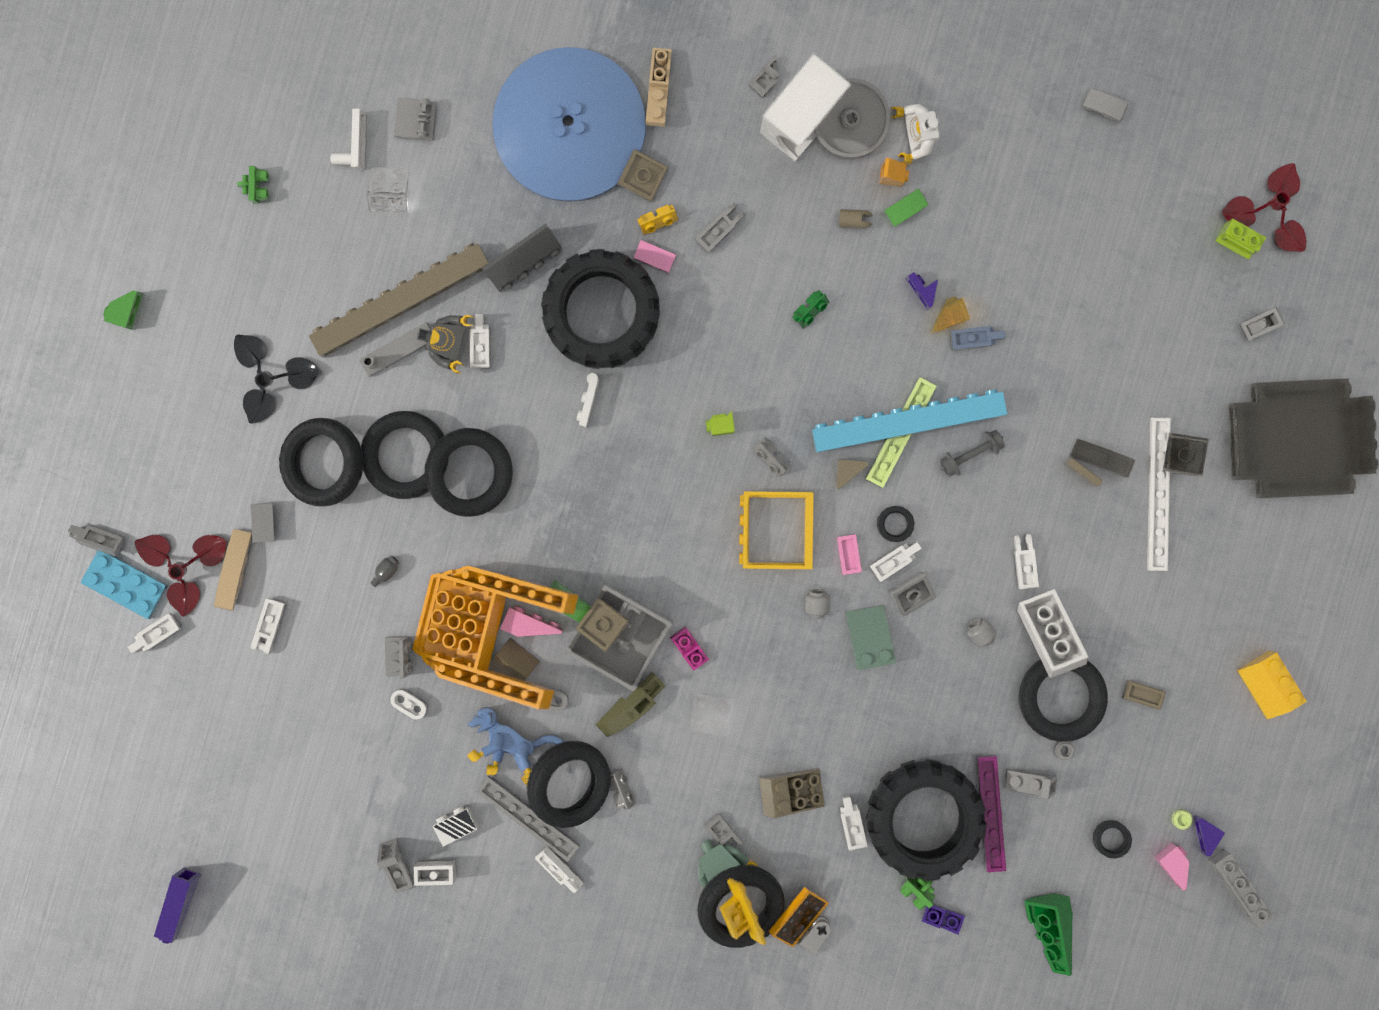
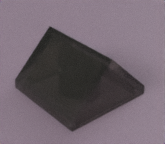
M1169 433L1163 471L1184 476L1202 477L1209 438Z

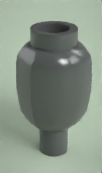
M392 555L389 558H384L376 567L374 578L370 584L377 587L380 582L388 581L397 571V565L400 562Z

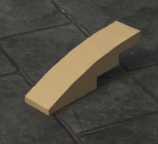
M236 529L232 531L214 602V607L234 610L249 556L248 550L252 541V533Z

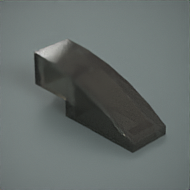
M1080 439L1076 440L1070 454L1072 458L1123 478L1129 477L1135 460Z

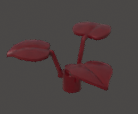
M1295 163L1281 166L1269 176L1267 180L1268 189L1276 194L1266 204L1254 209L1252 200L1245 196H1238L1233 198L1222 210V215L1227 221L1234 219L1247 227L1255 223L1256 216L1254 213L1268 206H1271L1276 211L1281 210V228H1278L1274 233L1276 245L1280 249L1290 252H1303L1306 249L1307 240L1303 227L1294 220L1284 224L1287 211L1286 205L1290 202V197L1296 195L1300 189V178L1296 171Z
M155 534L135 540L138 554L148 565L158 567L166 559L169 568L168 575L170 578L181 582L173 583L168 588L167 599L182 617L189 614L196 607L200 598V590L197 584L194 582L185 583V580L182 578L187 572V566L198 558L206 566L219 564L225 556L227 541L220 536H201L192 546L193 551L197 554L185 564L182 562L172 564L170 557L166 555L170 551V544L165 537Z

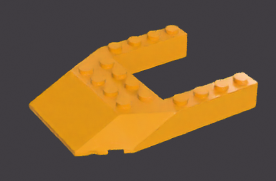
M464 566L459 569L431 575L412 650L417 655H420L423 661L430 665L435 674L441 679L536 709H550L554 690L488 670L506 597L557 612L574 614L578 595L473 566Z

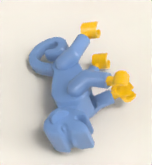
M484 707L477 711V715L473 716L474 719L468 723V726L471 728L481 726L477 733L488 731L490 744L481 748L482 751L480 753L474 749L467 757L472 762H476L483 756L487 757L493 754L492 761L494 763L493 765L487 764L486 774L495 775L498 771V763H501L504 752L514 755L520 772L525 773L521 780L527 785L531 772V764L527 757L532 754L534 748L546 743L558 744L564 741L554 735H546L535 741L526 740L511 727L497 723L494 709Z

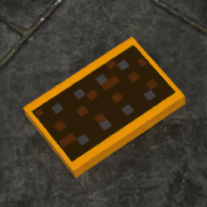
M804 887L769 930V933L778 940L794 947L829 902Z

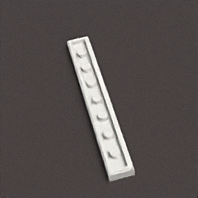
M1150 418L1148 571H1168L1171 418Z

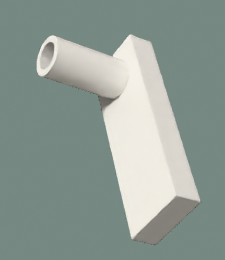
M352 109L351 153H332L330 160L332 165H351L356 170H365L366 112L361 109Z

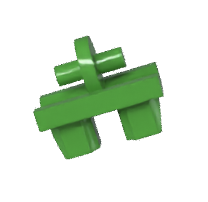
M249 166V182L248 175H242V181L237 182V187L242 188L243 195H248L249 188L248 200L252 201L253 204H259V201L269 199L268 189L259 188V182L269 181V172L258 169L256 166Z
M906 877L900 889V892L905 897L914 893L917 897L913 900V903L919 910L926 906L930 908L934 904L935 895L933 892L935 889L931 886L933 881H925L923 878L911 879Z

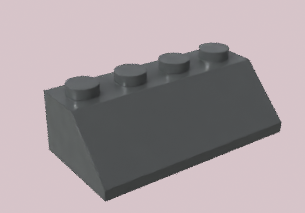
M545 223L482 269L497 290L505 292L513 287V282L526 278L530 270L533 268L537 270L543 266L547 258L550 257L552 259L556 257L562 247Z

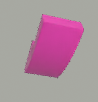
M686 626L670 637L693 671L709 660Z

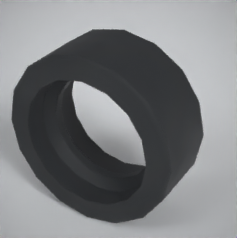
M888 507L880 513L877 520L879 533L884 539L891 542L906 540L914 530L915 522L913 515L904 507ZM892 513H900L906 518L907 528L900 535H891L885 529V519Z
M1107 820L1100 823L1094 830L1093 842L1096 849L1107 858L1116 859L1128 853L1132 845V837L1126 826L1118 821ZM1110 828L1120 830L1124 838L1122 845L1113 851L1106 849L1101 842L1103 833Z

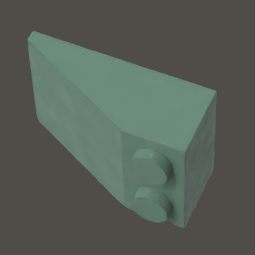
M880 605L845 612L856 669L863 670L895 664L894 649L884 606Z

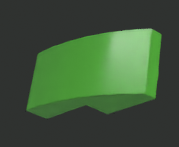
M918 188L884 211L895 227L929 204Z

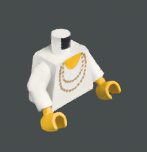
M922 104L908 105L904 108L902 106L891 107L890 109H896L897 111L895 116H891L892 118H901L904 114L906 115L905 121L912 153H900L898 157H905L902 163L910 165L913 159L917 160L929 155L934 144L939 139L938 120L935 112H929Z

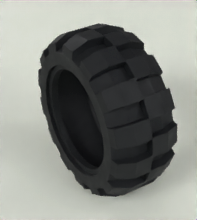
M592 249L590 252L580 255L577 253L566 259V263L559 269L556 268L548 279L549 283L542 296V320L545 331L552 343L568 359L588 368H615L625 365L624 363L633 358H637L646 349L651 339H653L658 328L660 315L659 297L649 273L640 263L637 264L628 255L618 251L609 252L604 249ZM594 277H611L622 282L632 292L636 301L634 320L630 328L616 340L607 343L586 341L576 335L569 326L567 319L569 298L576 287L582 282Z
M929 759L920 762L912 760L902 763L898 769L886 773L880 779L881 783L877 789L871 793L868 801V814L866 815L867 830L871 842L880 858L889 867L897 870L900 875L911 879L916 877L924 878L925 881L940 880V876L947 874L953 876L963 870L962 866L969 859L973 861L980 851L979 844L981 839L985 838L987 828L984 816L986 809L983 799L973 783L953 766ZM931 787L944 790L953 796L958 807V824L953 836L941 847L930 851H917L901 844L896 839L893 830V817L900 801L912 791L920 788Z

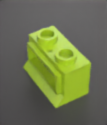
M1231 219L1224 224L1215 241L1249 260L1253 254L1259 252L1267 237Z
M732 411L727 416L726 414L712 415V418L705 421L707 433L711 432V436L733 434L735 432Z

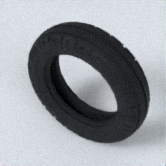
M412 411L392 412L375 421L363 438L361 444L364 457L363 472L373 487L389 497L397 499L417 498L429 492L425 482V473L418 479L410 482H398L391 479L385 474L379 463L378 452L380 444L390 432L400 428H412L426 438L430 449H432L444 434L435 422L420 413ZM449 457L447 458L444 465L443 476L448 466Z
M329 418L309 419L297 425L285 438L279 455L280 474L287 489L300 501L312 506H331L345 500L358 486L364 468L363 451L357 437L344 424ZM318 435H325L333 439L338 444L343 455V470L339 479L332 486L323 490L311 486L304 479L300 469V455L303 447L310 439Z
M462 428L444 435L432 447L425 463V482L431 497L441 508L458 516L473 517L491 511L503 501L512 483L513 466L506 447L494 435L481 429ZM467 445H474L484 449L494 464V478L491 486L484 494L473 499H461L454 496L446 487L443 478L444 465L449 455L456 449Z
M1041 659L1028 669L1020 685L1019 705L1024 719L1036 733L1053 741L1068 742L1087 736L1100 724L1107 709L1108 691L1101 673L1088 660L1086 665L1071 671L1078 674L1085 681L1089 690V703L1086 711L1080 718L1067 724L1050 722L1043 716L1038 707V689L1043 680L1049 676Z
M581 741L561 742L546 750L533 765L527 782V797L535 815L544 823L558 828L575 827L591 819L600 810V807L603 806L610 789L611 774L605 757L594 746ZM572 760L585 761L591 773L590 784L585 795L576 804L568 808L552 807L547 797V787L553 773L566 762Z
M752 865L734 866L718 873L717 876H714L707 883L699 897L697 912L699 923L711 940L722 946L742 948L754 945L757 941L751 939L748 930L738 939L733 938L727 925L722 924L716 918L718 904L725 895L731 892L727 880L732 879L736 882H741L744 886L759 888L765 893V906L757 916L758 924L764 931V938L770 935L769 930L783 914L785 901L783 890L771 873Z

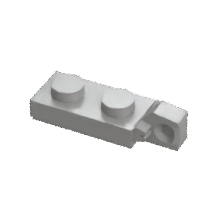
M71 525L68 530L69 537L74 538L75 542L115 557L124 543L123 537L89 525L82 528Z

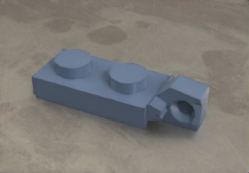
M990 326L951 331L952 350L992 346L996 344L995 340L1005 338V330L994 332V327Z

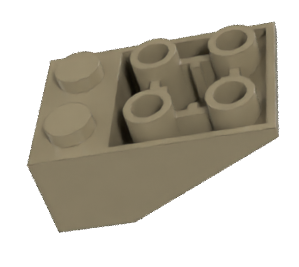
M820 769L774 774L759 778L764 816L778 818L825 807Z

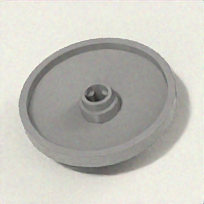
M851 78L845 79L851 84L850 87L814 129L818 140L828 151L835 155L849 158L866 155L877 148L885 138L890 124L888 103L880 90L867 81Z

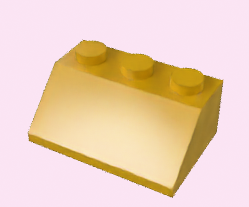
M1269 650L1237 670L1266 719L1289 713L1307 702L1277 652Z

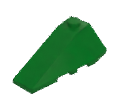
M1051 893L1026 899L1027 918L1030 924L1033 923L1037 931L1035 934L1037 939L1042 941L1045 948L1044 954L1053 973L1071 976L1073 913L1070 896Z

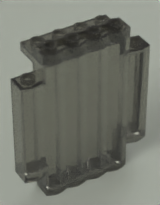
M1349 378L1252 383V402L1229 404L1232 480L1255 479L1256 498L1354 494L1356 481L1353 475L1376 474L1378 469V460L1375 454L1377 440L1375 439L1374 432L1377 427L1374 420L1376 405L1373 396L1350 398L1352 386L1349 383Z

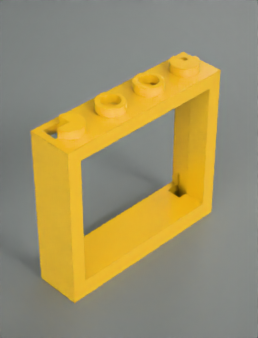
M744 491V494L740 495V507H743V514H740L739 526H743V534H739V545H743V553H739V564H743V569L813 568L814 492ZM749 497L804 498V563L749 562Z

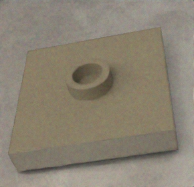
M633 149L617 184L651 202L668 166Z
M597 598L575 629L603 651L607 652L630 621L601 598Z

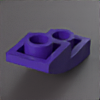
M933 904L930 908L926 907L922 922L959 935L965 915Z

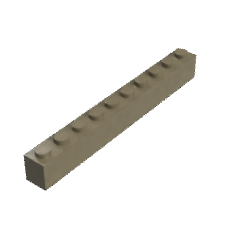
M474 243L465 246L463 252L459 254L457 252L452 253L447 257L446 261L432 264L430 270L414 274V278L410 281L403 280L396 285L397 288L381 292L379 294L380 297L377 299H368L362 303V307L348 310L346 316L342 318L336 317L330 320L329 325L324 328L320 326L312 330L313 334L309 335V338L319 356L324 358L483 271L482 268L489 264L479 244L474 245Z

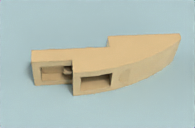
M652 49L646 125L665 127L672 49Z

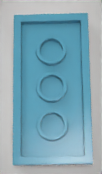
M97 551L80 582L146 619H150L168 586L121 559L101 551Z

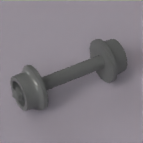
M997 430L990 433L986 431L984 435L987 442L954 459L947 452L946 456L940 460L941 471H944L948 477L955 474L959 476L960 470L958 465L990 448L996 455L999 454V451L1005 447L1003 436Z

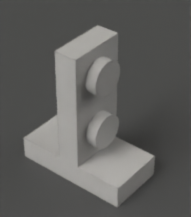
M1007 770L1005 789L1040 795L1041 798L1049 799L1055 795L1057 776H1043Z
M397 838L379 844L377 865L379 869L384 868L395 894L413 888L414 884L400 855V843Z

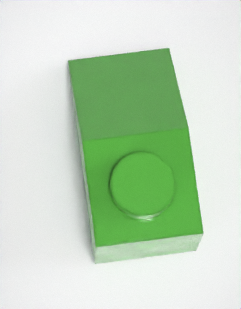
M133 290L109 302V305L104 309L103 321L132 330L143 293Z

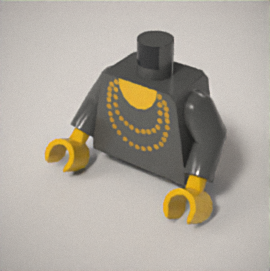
M449 315L437 319L436 323L430 325V330L419 328L417 340L427 342L425 350L429 352V357L438 366L449 370L452 369L455 373L461 374L460 371L456 370V367L458 365L464 366V364L457 360L465 326H473V324L467 323L468 318H474L471 315Z

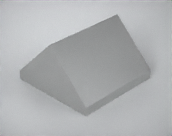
M919 572L888 591L903 617L936 598L923 572Z

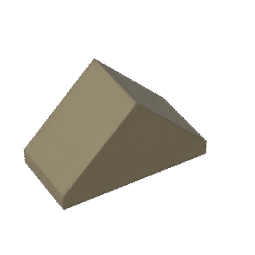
M838 459L835 487L837 489L843 487L869 464L865 461Z

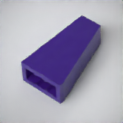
M182 868L172 875L154 933V937L159 938L160 942L169 944L178 938L201 874Z

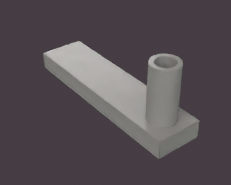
M424 323L359 359L367 375L370 377L426 346L427 342L417 340V333L419 328L430 330L428 324Z

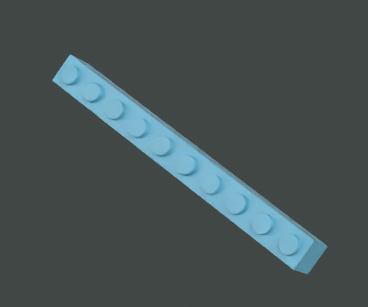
M994 389L985 391L986 395L978 396V393L966 395L967 399L959 400V397L949 398L948 403L941 404L940 400L929 402V406L923 408L921 404L910 406V410L907 411L898 408L891 410V414L884 415L883 412L873 413L872 418L865 419L863 415L853 417L852 422L846 423L845 419L834 421L832 426H827L826 423L815 425L816 429L811 430L815 452L1007 415L1004 394Z

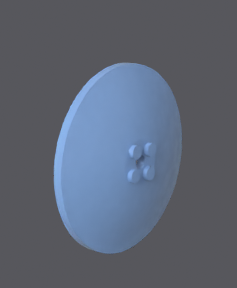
M565 47L539 53L523 62L511 73L498 94L494 106L492 126L498 154L507 170L521 185L531 192L551 200L574 202L600 196L618 185L617 182L633 149L639 152L642 151L646 120L640 94L631 78L620 66L597 52L582 48ZM570 116L574 119L571 126L563 124L565 117Z

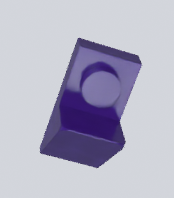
M913 272L906 280L928 310L934 303L938 279L925 288L923 278Z

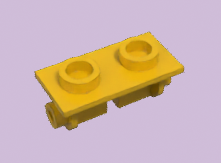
M667 204L656 209L657 216L655 217L652 211L640 216L637 221L643 235L653 233L659 228L672 225L678 221L673 205Z

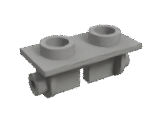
M764 438L753 448L756 451V455L764 460L770 471L778 477L790 467L789 460L781 452L777 456L773 454L778 448L770 439Z
M621 768L615 773H610L611 792L618 790V793L614 794L613 797L620 811L628 810L636 804L635 796L628 785V778Z

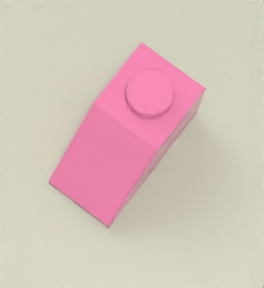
M1171 843L1154 858L1176 885L1184 891L1187 889L1189 860L1185 857L1187 855L1186 851L1180 845L1177 847Z

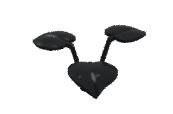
M241 334L235 336L234 351L236 358L241 365L247 368L253 367L257 363L258 374L255 376V383L262 390V392L258 389L250 390L243 397V408L250 424L266 419L274 411L276 405L274 396L265 394V387L270 386L274 379L288 376V382L292 387L305 389L314 382L320 373V369L314 362L302 357H295L287 361V373L273 376L268 371L262 372L259 360L263 359L266 355L265 343L256 336Z

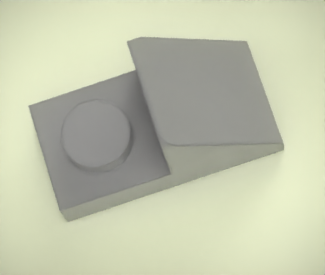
M1277 307L1264 311L1260 315L1241 323L1249 341L1285 325Z

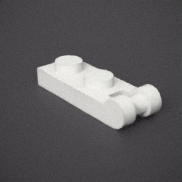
M590 373L587 376L588 390L583 392L581 402L584 403L583 410L578 411L576 421H579V426L586 428L588 427L599 383V378L595 373Z
M270 598L265 599L251 649L256 651L258 649L263 650L264 653L270 655L286 603ZM261 637L267 639L266 643L261 642Z

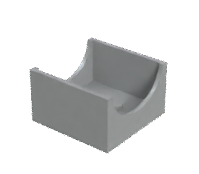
M606 583L597 598H601L618 612L626 601L648 615L629 647L615 641L610 649L605 652L578 631L566 653L634 691L658 646L670 629L673 620Z

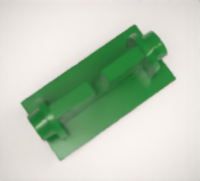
M820 290L814 291L805 301L809 305L808 308L802 304L793 313L792 319L798 322L802 329L809 326L817 314L824 311L828 306L829 300L826 294H823Z

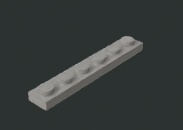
M490 776L487 777L477 790L478 794L568 862L580 847L579 844L558 828L540 820L527 804Z

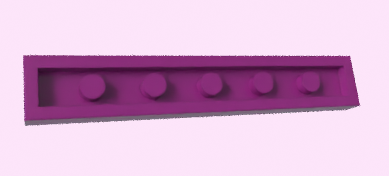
M997 756L977 757L979 793L986 809L984 816L987 828L985 838H983L986 872L1006 871Z

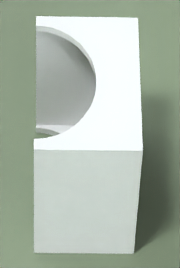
M813 54L763 115L760 133L796 162L816 137L814 129L851 84Z

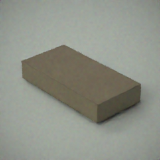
M1073 458L1067 459L1064 463L1065 466L1094 487H1099L1103 482L1102 479Z
M1128 680L1122 698L1161 710L1166 692Z

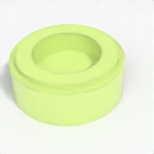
M1179 809L1173 813L1172 823L1175 827L1185 830L1192 825V816L1186 810Z

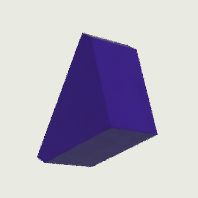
M1194 815L1193 818L1201 853L1209 857L1213 854L1225 832L1201 817Z

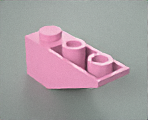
M517 605L514 608L510 607L500 628L517 637L561 634L563 632L560 624L554 621L547 623L543 621L542 616L535 613L529 615L525 613L526 609Z

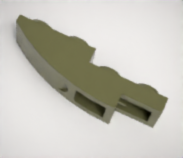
M651 672L626 700L621 697L595 725L607 737L620 732L641 718L656 704L653 699L661 692L665 685Z

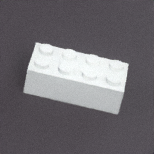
M1055 589L1019 603L1017 611L1050 678L1086 665L1088 655Z

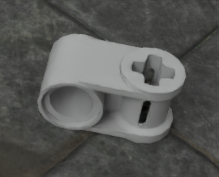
M823 916L817 917L800 938L798 945L813 956L817 954L831 933L829 920ZM823 925H825V929H818V926L822 927Z

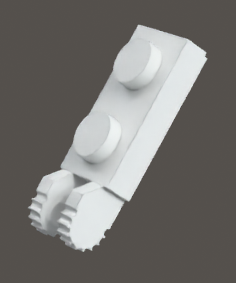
M1026 534L1025 537L1027 550H1021L1019 535L1014 536V554L1019 589L1039 587L1035 549H1033L1031 534Z

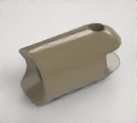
M840 209L839 227L868 228L873 223L862 222V217H872L873 215L867 210Z

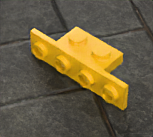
M728 879L727 882L733 896L719 908L731 936L738 939L748 930L751 939L765 945L764 931L758 924V917L753 912L752 902L746 895L745 886L741 882Z

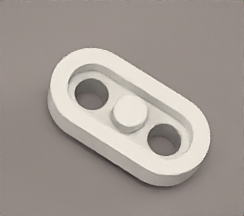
M397 690L391 696L392 706L410 718L421 719L425 716L427 712L425 702L406 690ZM403 696L404 702H400L398 697ZM415 706H419L421 708V711L416 712L414 709Z

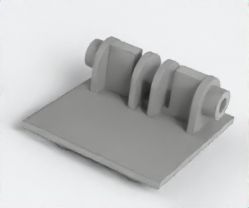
M398 98L394 136L433 140L436 102L429 101L427 98H422V100Z

